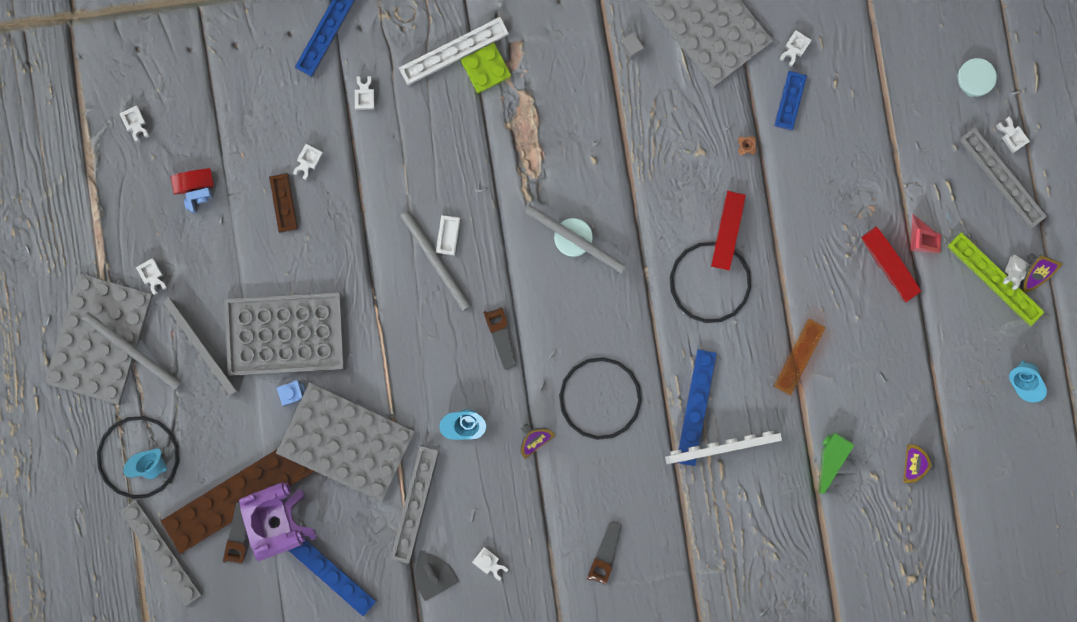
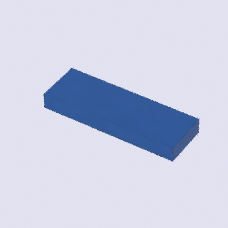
M788 71L774 126L793 130L807 75Z

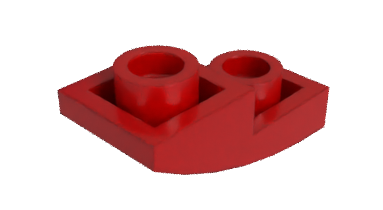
M210 168L187 171L170 176L173 195L186 194L205 188L212 189L214 186Z

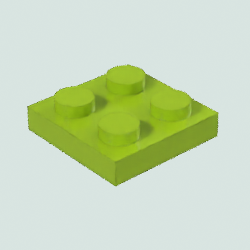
M494 43L460 59L477 94L511 78V74Z

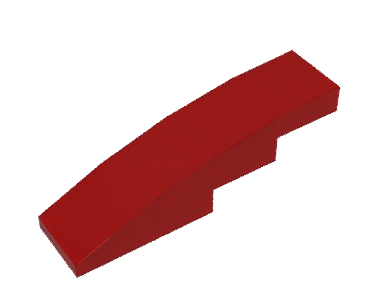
M732 191L726 192L711 267L730 271L745 202V194Z
M874 227L861 236L876 264L883 270L887 279L896 288L904 302H908L922 292L878 227Z

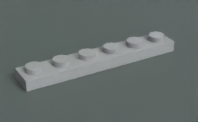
M975 127L959 139L960 143L1029 229L1047 217Z
M171 298L166 299L163 302L166 306L163 308L170 318L173 316L177 321L175 323L177 329L181 333L185 332L188 337L186 339L187 343L192 349L194 347L199 352L197 356L203 364L207 363L210 367L208 370L210 375L214 379L218 378L221 382L219 386L225 395L234 396L239 392L176 303Z
M419 446L390 558L392 560L410 564L438 450Z
M134 500L121 509L120 513L183 605L187 606L202 595L138 500Z

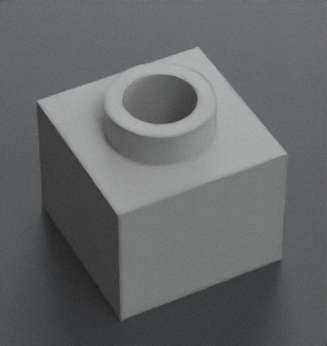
M634 32L623 38L620 42L621 47L630 60L643 52L644 42Z

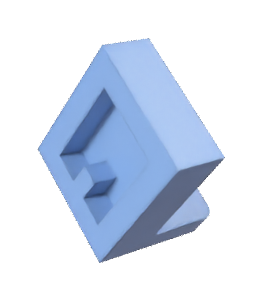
M205 188L186 193V198L184 199L186 210H189L191 213H197L194 202L197 201V204L208 202L209 198H213L211 190Z
M299 380L277 387L282 406L300 401L306 390L304 383H300Z

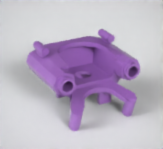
M281 482L239 499L250 546L258 562L302 545L305 541V536H309L311 540L316 539L317 536L314 529L298 526L292 517L293 506L305 499V493L302 489L297 490L289 497V494H291L289 484ZM273 517L280 519V525L277 528H272L270 520Z

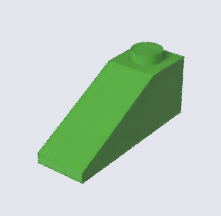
M836 433L827 434L822 442L824 446L821 451L818 493L825 494L854 447L852 443Z

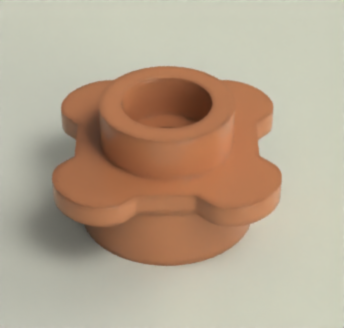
M754 136L738 138V153L740 155L747 153L754 155L757 152L755 148L756 138Z

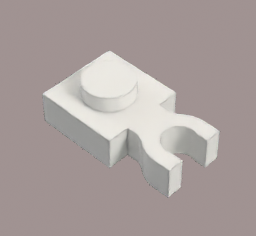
M795 30L785 45L788 51L782 54L780 60L783 61L786 56L790 57L789 66L792 67L796 55L802 56L811 39Z
M360 76L357 77L360 90H355V110H375L374 89H369L372 84L371 76H367L368 81L366 84L361 83Z
M137 105L119 113L127 131L133 130V138L136 143L140 141L138 134L141 132L146 138L150 137L148 132L142 128V125H145L146 122Z
M1008 117L1005 119L1008 124L1007 127H1004L1001 122L996 127L999 131L1005 133L1002 139L1011 152L1014 153L1030 141L1019 126L1017 128L1013 127V121Z
M305 144L297 159L301 164L295 168L293 174L297 176L299 171H304L305 174L302 178L307 181L309 169L315 170L323 152Z
M1015 254L1011 256L1005 272L1009 275L1004 278L1003 283L1007 284L1012 281V289L1016 290L1024 279L1030 264Z
M153 258L136 267L143 282L146 285L151 284L153 295L158 294L156 291L157 285H161L163 290L167 289L166 284L159 279L163 274Z
M485 547L472 562L486 574L492 571L494 577L499 581L502 577L497 574V571L499 569H503L505 572L508 571V568L504 565L497 564L499 558Z

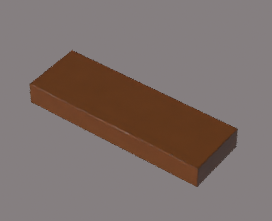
M289 174L269 176L279 233L298 230Z

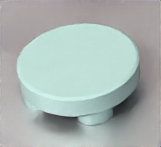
M973 58L961 66L957 73V79L960 88L968 96L979 97L993 89L996 84L997 74L990 62L981 58Z
M570 218L560 223L592 243V231L586 222L577 218ZM555 232V245L564 255L578 257L586 252Z

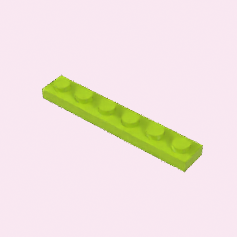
M962 232L946 246L1029 326H1032L1045 313L1019 287L1013 290L1012 281L1004 284L1003 280L1007 275Z

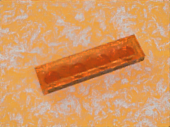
M811 319L807 320L773 386L774 388L790 396L792 395L826 327Z

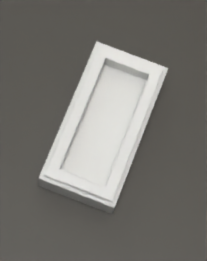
M441 215L436 248L437 254L455 256L461 218Z

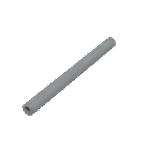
M529 204L525 210L526 214L622 274L625 270V264Z
M408 211L404 212L400 217L462 311L468 309L470 304L410 213Z
M90 312L83 316L82 319L174 390L179 386L180 381Z

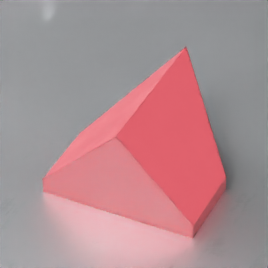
M912 213L910 251L940 253L941 234L936 233Z

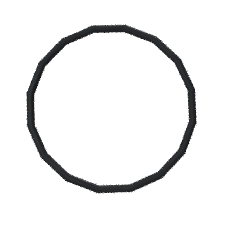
M715 242L698 243L686 249L675 261L670 274L671 294L678 308L690 318L704 323L722 322L735 316L746 304L751 290L750 271L743 257L734 250V255L740 259L747 273L748 285L744 300L737 309L720 319H703L692 315L681 306L674 292L673 280L678 263L688 252L700 246H714Z
M604 357L587 359L574 366L564 378L559 394L561 412L568 425L582 436L596 440L614 438L628 430L638 417L642 402L640 385L632 371L619 361ZM598 361L613 363L625 370L636 386L638 398L635 414L626 427L614 434L603 436L585 433L572 424L564 410L563 402L566 382L574 371L587 363Z
M145 416L127 417L113 424L103 435L97 450L98 470L105 484L117 494L132 499L148 498L164 490L174 478L179 464L178 445L172 432L161 422ZM146 420L159 425L168 433L175 447V465L171 476L160 488L148 494L131 495L119 491L107 480L101 468V450L106 437L115 427L127 421Z

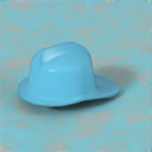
M1023 360L1009 373L1010 382L1016 393L1023 400L1034 403L1046 397V385L1036 365L1026 363Z
M465 409L444 416L440 421L439 428L442 435L451 440L477 439L484 434L486 423L477 412Z
M156 448L133 455L124 466L123 472L125 476L129 478L142 476L151 480L160 473L167 471V466L161 457V450Z

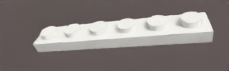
M501 17L399 67V70L407 86L508 36L509 33Z
M773 430L763 432V437L756 438L755 434L744 436V441L738 442L737 438L725 440L726 444L719 445V442L707 444L708 448L705 449L695 446L690 447L689 452L682 453L681 450L671 451V456L665 457L666 464L782 441L781 433L774 434Z

